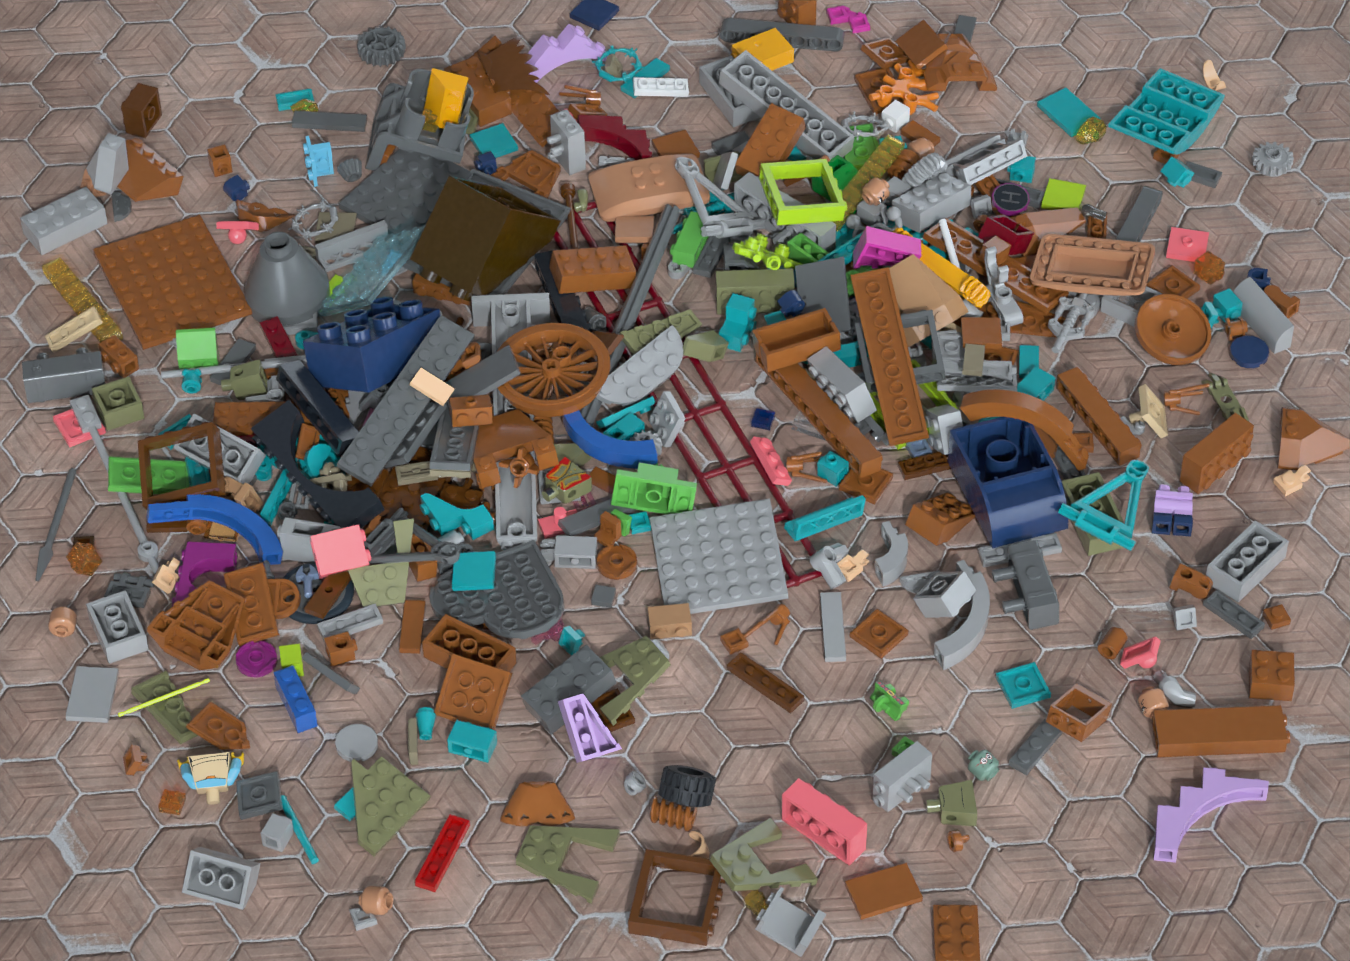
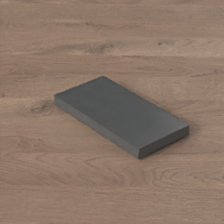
M508 345L445 383L454 388V392L449 398L486 395L520 375L521 372L513 350Z

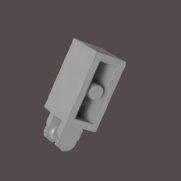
M565 535L556 536V539H544L540 542L541 553L544 559L555 560V567L596 569L597 537Z

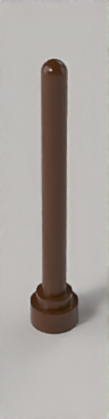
M565 183L560 187L561 196L565 199L566 206L571 208L567 216L571 249H578L573 198L576 195L573 184Z

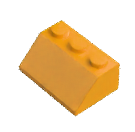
M432 68L424 111L437 127L443 129L446 122L459 123L468 77Z

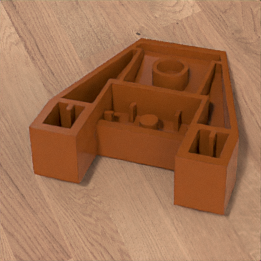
M519 409L492 417V424L479 425L473 460L482 488L501 483L496 462L517 456L518 450L521 447L525 448L527 452L533 451L540 471L559 465L551 435Z

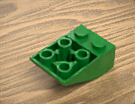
M837 155L828 164L833 169V176L837 179L839 190L841 189L843 201L847 203V212L854 214L857 212V205L863 200L861 196L862 187L868 181L852 163ZM822 176L812 177L813 191L831 201Z

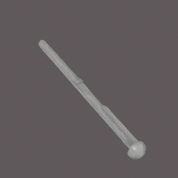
M306 355L271 358L261 361L263 369L277 368L281 364L297 360L307 365ZM227 363L219 366L188 368V370L199 369L201 370V375L230 372L232 367L245 363ZM184 369L161 371V378L184 377L182 375V370Z

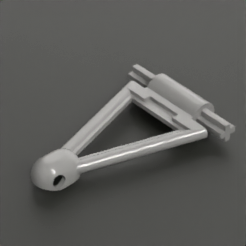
M678 157L676 159L675 169L685 180L703 224V227H701V235L703 237L716 236L717 238L749 235L753 230L765 229L764 219L752 220L753 216L699 172V167L694 160L686 157ZM694 179L736 213L709 216Z

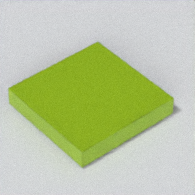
M1049 178L1041 208L1058 210L1078 207L1080 210L1086 185Z

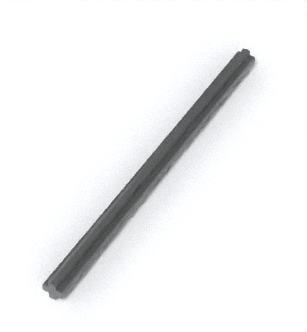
M665 205L612 333L619 334L622 331L633 329L680 215L677 206ZM623 341L619 343L610 355L609 375L618 366L626 346ZM597 398L580 409L582 417L591 427L602 404V401Z

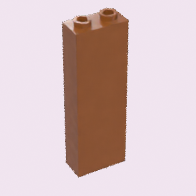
M1281 705L1154 710L1152 727L1157 757L1285 752L1287 744H1290V732L1286 731L1285 728L1287 726V716L1283 714Z

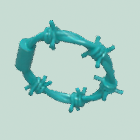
M612 45L608 51L602 54L601 58L598 57V60L592 61L599 71V76L609 82L624 81L627 84L626 81H629L638 70L645 68L635 53L638 50L637 48L635 50L633 48L614 49ZM615 52L627 53L625 57L629 55V57L633 56L636 59L635 63H631L635 69L628 75L624 72L622 77L617 78L601 70V67L605 66L602 60L608 55L615 54Z

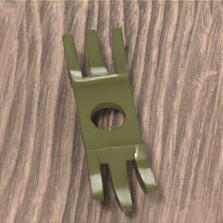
M1209 373L1208 376L1213 382L1205 379L1201 383L1210 384V387H1207L1222 411V416L1227 420L1231 415L1237 413L1249 421L1244 407L1242 408L1228 385L1227 379L1223 376ZM1227 396L1231 398L1232 401L1229 403H1224L1220 400V398Z

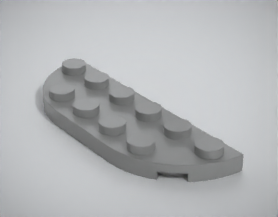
M671 325L608 375L596 398L609 405L613 403L629 406L640 402L676 372L683 358V343L676 328Z

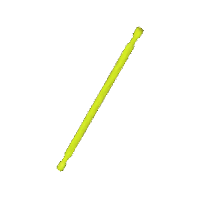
M209 678L204 679L201 682L137 705L124 712H119L118 716L121 717L126 713H131L193 689L203 683L210 682Z

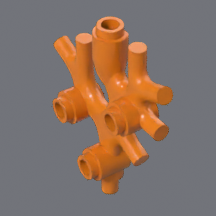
M911 60L908 61L910 68L902 67L900 63L894 65V69L899 73L897 80L888 75L884 76L883 81L891 86L882 85L875 93L869 94L870 101L877 100L880 107L890 105L892 97L902 98V104L910 108V115L916 111L917 105L924 106L933 112H936L939 107L931 102L939 98L937 92L916 95L909 91V88L928 91L924 78H918L919 76H924L926 68L918 69Z

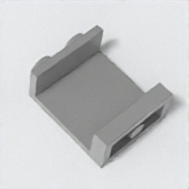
M780 887L777 893L772 892L766 901V904L769 905L767 910L762 908L756 920L759 921V924L755 930L802 957L826 914L818 910L814 917L781 898L780 895L784 888Z

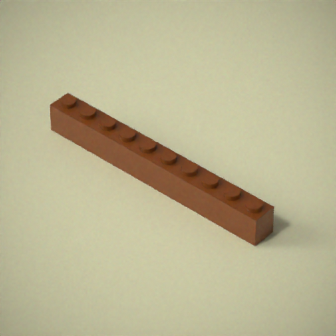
M756 353L755 362L834 450L849 462V466L860 478L881 471L883 460L881 452L876 450L870 440L860 432L859 428L849 420V417L839 409L838 405L828 397L827 393L818 386L817 382L807 374L804 368L796 363L767 372L761 358Z

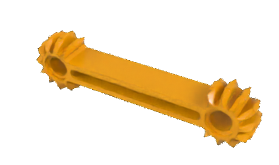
M896 228L892 231L893 233L913 237L903 228ZM921 243L920 261L975 307L981 308L986 304L991 295L982 282L968 275Z

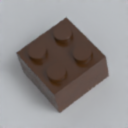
M138 83L131 90L128 98L122 102L121 111L123 113V124L125 125L126 133L146 139L162 116L158 88Z

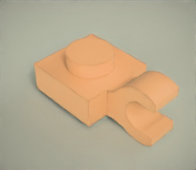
M1306 465L1300 467L1296 473L1289 470L1275 477L1274 484L1287 496L1302 488V482L1310 479L1307 473L1311 472V470Z
M861 550L854 557L848 554L837 563L847 582L863 571V567L869 563V560L866 559L869 554L866 551Z
M173 557L170 562L167 561L165 565H161L152 583L167 594L170 593L179 578L175 570L180 561Z

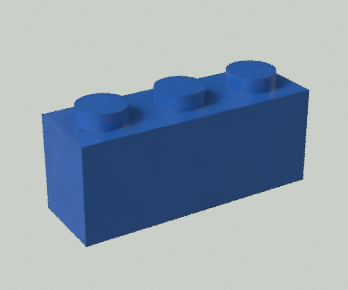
M292 665L273 672L276 689L297 733L317 727L316 711L294 666Z

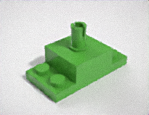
M639 463L637 473L617 469L611 505L666 515L692 511L697 483L677 480L679 469L664 467L662 464L658 466L657 463L654 465Z

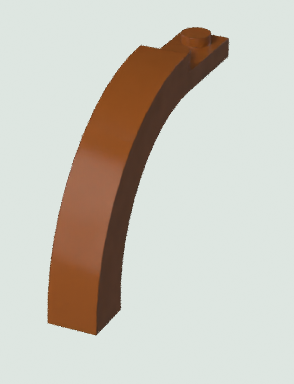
M981 390L963 396L960 409L971 422L986 417H1010L1026 421L1051 436L1078 471L1086 469L1089 455L1087 450L1077 441L1076 436L1072 434L1073 423L1052 405L1034 396L1010 390Z

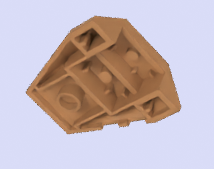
M914 254L889 268L900 314L933 310L936 330L938 331L969 312L960 295ZM929 324L903 328L908 347L931 335Z

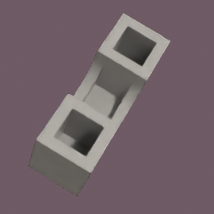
M894 176L887 181L890 186L888 188L890 192L889 197L881 204L875 206L867 204L864 200L859 202L857 205V215L861 222L869 227L876 223H883L884 220L880 209L884 208L887 212V206H892V200L911 191L912 187Z

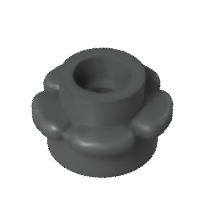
M284 502L279 506L278 516L282 520L285 517L294 519L298 510L293 503Z

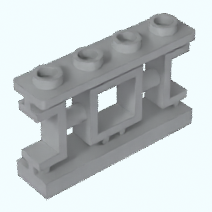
M994 135L945 160L948 165L945 173L952 177L957 176L959 180L972 185L1027 157L1023 140L1016 139L1006 144L1004 138L1001 139L1000 135Z

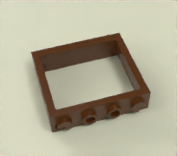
M203 422L194 427H183L182 430L174 432L167 431L162 435L148 436L138 441L142 505L146 510L148 509V504L186 501L187 495L201 494L217 497L226 495L220 429L213 422ZM208 437L211 482L153 496L150 451Z
M646 849L628 919L629 934L707 946L709 936L712 937L714 935L715 925H712L713 919L717 920L719 907L716 906L717 901L721 902L723 896L721 884H725L726 881L710 862V859ZM654 867L713 876L702 927L642 917Z

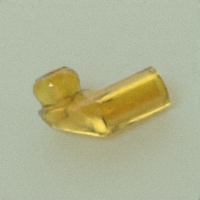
M302 99L290 106L293 112L301 110L318 112L319 110L318 104L309 99Z

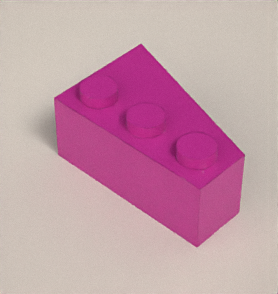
M866 226L853 251V268H860V266H872V268H878V266L892 267L912 254L920 259L921 239Z

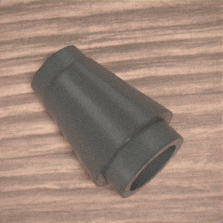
M592 307L584 309L586 321L590 322L592 330L602 331L607 324L606 317Z

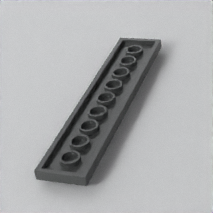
M441 315L340 458L337 467L371 487L432 400L410 386L412 379L419 369L423 368L444 382L474 339L475 334Z

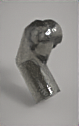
M1091 204L1082 206L1081 213L1084 217L1091 216L1102 221L1105 220L1107 212L1097 209Z

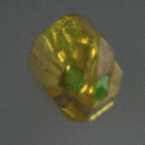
M1094 116L1087 119L1078 130L1076 141L1082 145L1097 142L1106 133L1105 123Z

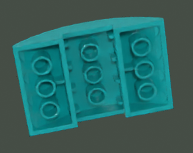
M1160 68L1143 86L1142 93L1130 106L1125 105L1110 121L1108 127L1177 155L1192 146L1205 131L1218 111L1225 95Z

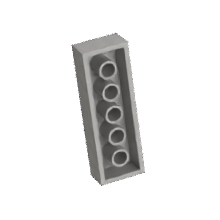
M748 172L734 184V201L753 216L752 220L764 219L765 230L774 234L787 229L791 231L792 238L802 233L828 253L835 250V223L818 222L777 225L758 176ZM779 190L785 206L804 205Z

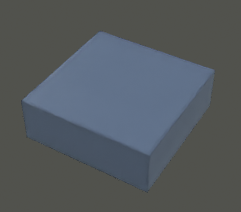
M926 439L906 443V448L912 458L932 453Z

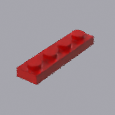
M449 815L415 879L416 887L436 892L470 827V820Z

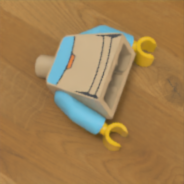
M229 752L188 756L186 762L182 763L178 759L177 763L182 778L191 789H196L198 794H206L207 804L212 805L220 803L219 792L228 791L229 786L234 784L241 766L244 764V753L242 752V755L236 757L234 752L231 753V756Z

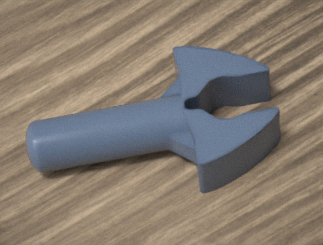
M310 565V572L306 575L303 566H301L296 573V581H303L304 596L311 598L312 580L319 579L318 572Z

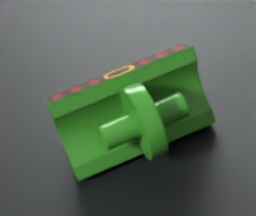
M881 681L876 682L875 690L870 696V699L874 702L873 709L876 712L883 710L894 721L900 720L902 712L907 710L909 700L906 697L895 695V688L891 684L884 685Z

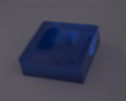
M756 408L751 421V427L770 431L775 419V412Z

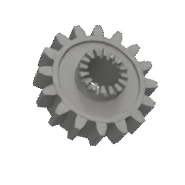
M1266 142L1265 146L1259 144V148L1255 147L1252 156L1253 166H1256V170L1270 177L1286 174L1287 170H1291L1294 160L1293 152H1289V147L1283 148L1282 143L1277 145L1276 142H1273V144Z

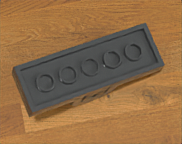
M446 402L447 407L440 416L430 458V476H437L439 478H471V473L476 472L473 457L479 425L452 427L450 409Z

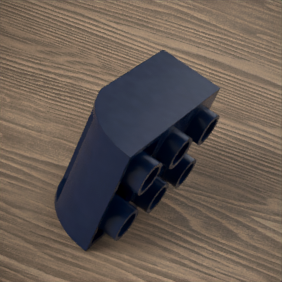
M392 297L373 299L370 301L371 309L348 311L344 314L345 321L321 324L317 327L318 334L303 341L308 370L322 387L369 393L395 380L439 319L440 310L423 307L421 300H408L398 305L394 304Z
M999 417L950 430L948 464L992 549L1068 529L1069 519L1058 513L1063 503L1067 505L1063 485L1056 466L1033 424L1015 418Z

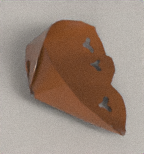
M238 199L235 201L239 221L257 222L259 224V230L252 231H268L296 216L279 208L268 209L265 205L257 202L248 203Z
M527 781L519 783L504 808L500 821L515 826H529L536 822L547 826H555L574 820L575 815L555 783L550 781ZM565 811L566 813L570 814V816L566 815L565 817H562ZM510 813L513 818H510L509 816H508V817H505V816ZM550 813H552V815H553V817H555V819H553V818H551V817H550V818H546V816H549ZM523 814L529 817L528 819H520L523 816Z

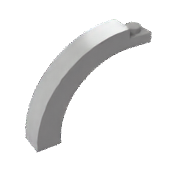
M965 560L956 562V571H965L976 591L971 596V611L964 624L953 634L934 644V657L943 670L956 665L969 656L981 642L988 625L990 595L987 583L981 571L974 573L972 567H968Z

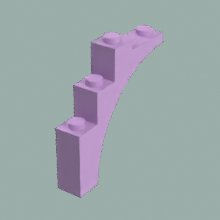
M1203 768L1201 788L1181 786L1178 807L1158 805L1154 860L1176 862L1178 848L1185 833L1199 818L1215 808L1247 800L1266 801L1269 781L1225 777V769Z

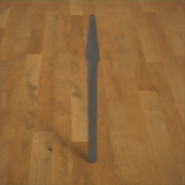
M74 468L68 471L45 545L39 550L35 578L37 582L40 580L53 556L52 547L76 475Z

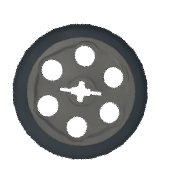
M315 562L300 565L290 570L283 577V579L292 581L300 592V605L289 616L300 623L318 624L341 616L353 600L354 585L352 580H350L324 619L305 613V610H303L311 598L304 596V584H298L295 577L301 566H303L306 575L310 572V565L317 570ZM312 580V592H316L324 580ZM292 595L287 596L285 598V602L293 601L292 599H290V596Z

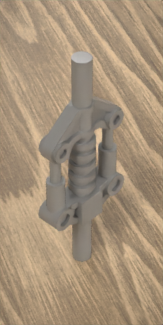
M1080 293L1078 298L1061 297L1059 299L1055 317L1048 322V328L1057 337L1052 347L1054 353H1059L1064 341L1084 337V328L1088 325L1090 319L1094 318L1096 310L1093 305L1085 302L1088 294ZM1064 310H1070L1063 325H1061L1057 321L1058 318L1061 317ZM1084 315L1081 327L1073 328L1078 316Z

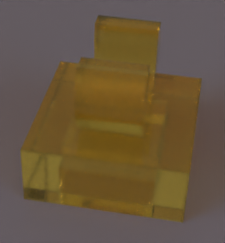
M425 109L422 115H425L426 119L422 130L436 133L439 127L435 123L437 115L431 114L432 110Z

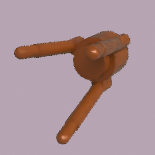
M565 85L564 88L586 94L559 92L560 96L586 98V104L599 106L601 104L600 91Z
M1210 384L1164 391V406H1170V411L1200 415L1199 411L1179 407L1177 404H1181V397L1203 394L1202 390H1194L1210 387Z
M821 452L787 457L788 473H792V477H802L827 483V479L799 472L803 470L804 463L817 462L820 457L816 456L822 455Z
M777 604L766 617L744 634V637H748L770 620L774 625L781 624L774 642L775 645H778L786 626L790 623L787 619L790 616V610L783 604Z

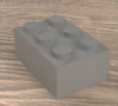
M126 590L86 604L89 620L109 664L149 650L146 634Z

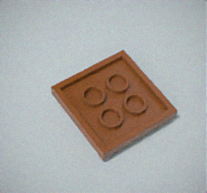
M452 654L434 713L437 716L455 722L456 720L470 722L473 725L489 727L495 730L513 673Z

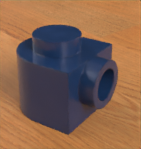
M491 151L476 156L474 165L477 171L489 175L497 172L496 158Z
M238 174L227 180L223 186V191L233 201L237 199L242 200L248 196L247 190L250 189L248 182L245 179L242 180Z
M1252 268L1248 272L1247 278L1251 277L1263 291L1266 286L1270 285L1271 277H1267L1268 269Z
M796 290L786 292L778 300L782 307L780 310L786 317L790 315L796 317L805 307V302Z

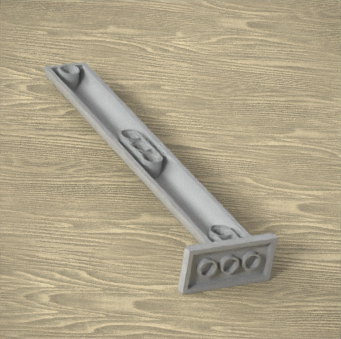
M549 293L471 296L473 326H492V354L496 353L509 337L525 328L531 327V324L551 323ZM526 350L518 354L532 361V356ZM517 362L518 367H527ZM526 383L515 384L510 386L513 389H516ZM497 388L493 390L494 416L517 410ZM533 388L522 393V395L528 396ZM523 412L527 417L534 421V415ZM532 451V452H528L530 455H532V457L534 458V461H535V456H534L533 451ZM496 462L501 483L495 484L497 542L501 545L502 550L532 540L536 542L535 474L528 473L523 477L520 486L514 488L516 476L511 473L510 467H499V462Z

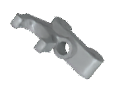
M994 246L985 249L984 261L988 285L985 286L991 295L987 302H991L997 311L1001 326H1004L1006 322H1010L1011 327L1023 323V314L1012 297V290L1004 284L1008 281L1009 268L1007 265L998 267L996 262L997 249Z

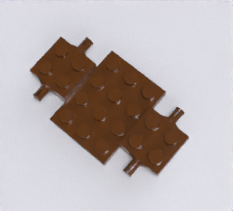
M395 466L390 475L389 470L383 469L371 487L352 475V481H347V491H361L369 487L380 499L385 509L379 514L381 522L385 518L390 519L399 508H403L408 513L407 518L414 519V523L427 532L430 531L432 526L428 515L425 516L420 509L421 495L429 493L460 509L476 508L481 505L484 498L483 491L470 489L474 482L471 478H466L463 486L452 485L453 477H438V480L398 486Z

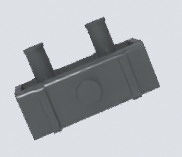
M81 347L76 350L74 355L48 358V354L40 353L37 355L36 360L22 362L23 381L28 403H42L49 400L85 395L92 396V388L106 384L101 351L88 352L86 348Z
M1033 540L1009 545L1008 567L991 570L994 583L1013 579L1019 597L1013 600L1002 601L1004 614L1023 610L1030 630L1059 624L1057 592L1053 587L1038 541Z

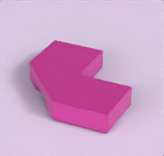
M846 6L826 9L831 25L848 22L852 33L870 31V24L866 14L853 12Z

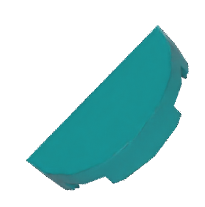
M317 444L311 447L305 454L304 463H306L308 470L307 474L312 479L318 477L332 449L327 444Z

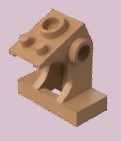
M224 477L226 495L219 497L231 501L235 500L257 514L264 503L252 485L246 482L242 484L230 477Z

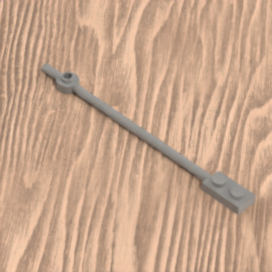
M89 395L70 400V406L82 433L90 432L108 472L109 455L97 429L102 428V425ZM117 492L140 543L137 549L138 557L140 560L149 563L155 576L159 568L156 560L159 554L158 546L156 543L147 540L126 492Z

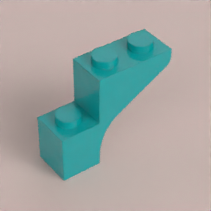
M429 493L421 495L420 509L425 516L428 515L433 530H438L441 536L460 526L466 535L469 534L472 540L494 530L493 518L484 505L473 509H460Z

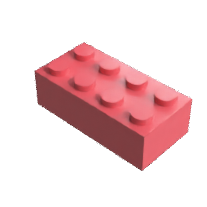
M799 778L782 794V821L849 866L866 850L867 823L861 817H856L844 806L832 801L828 795L820 793L810 783H805Z

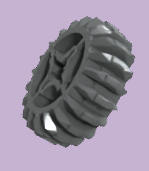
M382 25L381 28L375 26L374 29L368 28V32H363V35L359 36L357 49L359 57L367 65L372 64L373 67L379 65L381 68L382 65L388 67L389 64L395 65V61H400V58L404 57L406 44L404 36L401 35V32H397L396 28L391 29L390 26L384 28Z

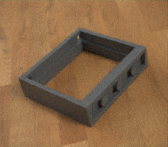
M933 310L900 314L903 328L929 324L937 364L913 368L916 384L945 380V369ZM861 322L855 323L865 383L869 393L877 392L874 377L870 374Z

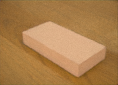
M423 368L419 369L410 382V386L442 406L445 405L454 392L453 387Z

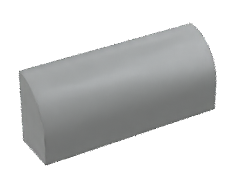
M1251 277L1243 280L1234 290V294L1243 303L1241 317L1265 341L1274 354L1290 348L1294 325Z

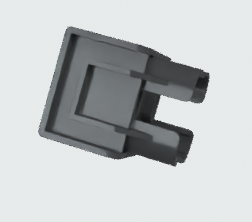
M415 69L410 73L405 86L395 83L386 85L373 119L365 169L375 171L379 168L388 144L397 146L404 151H415L433 156L440 161L448 160L460 164L463 157L466 130L471 117L469 115V108L474 96L473 88L467 83L459 123L446 122L442 129L437 127L424 111L431 71Z

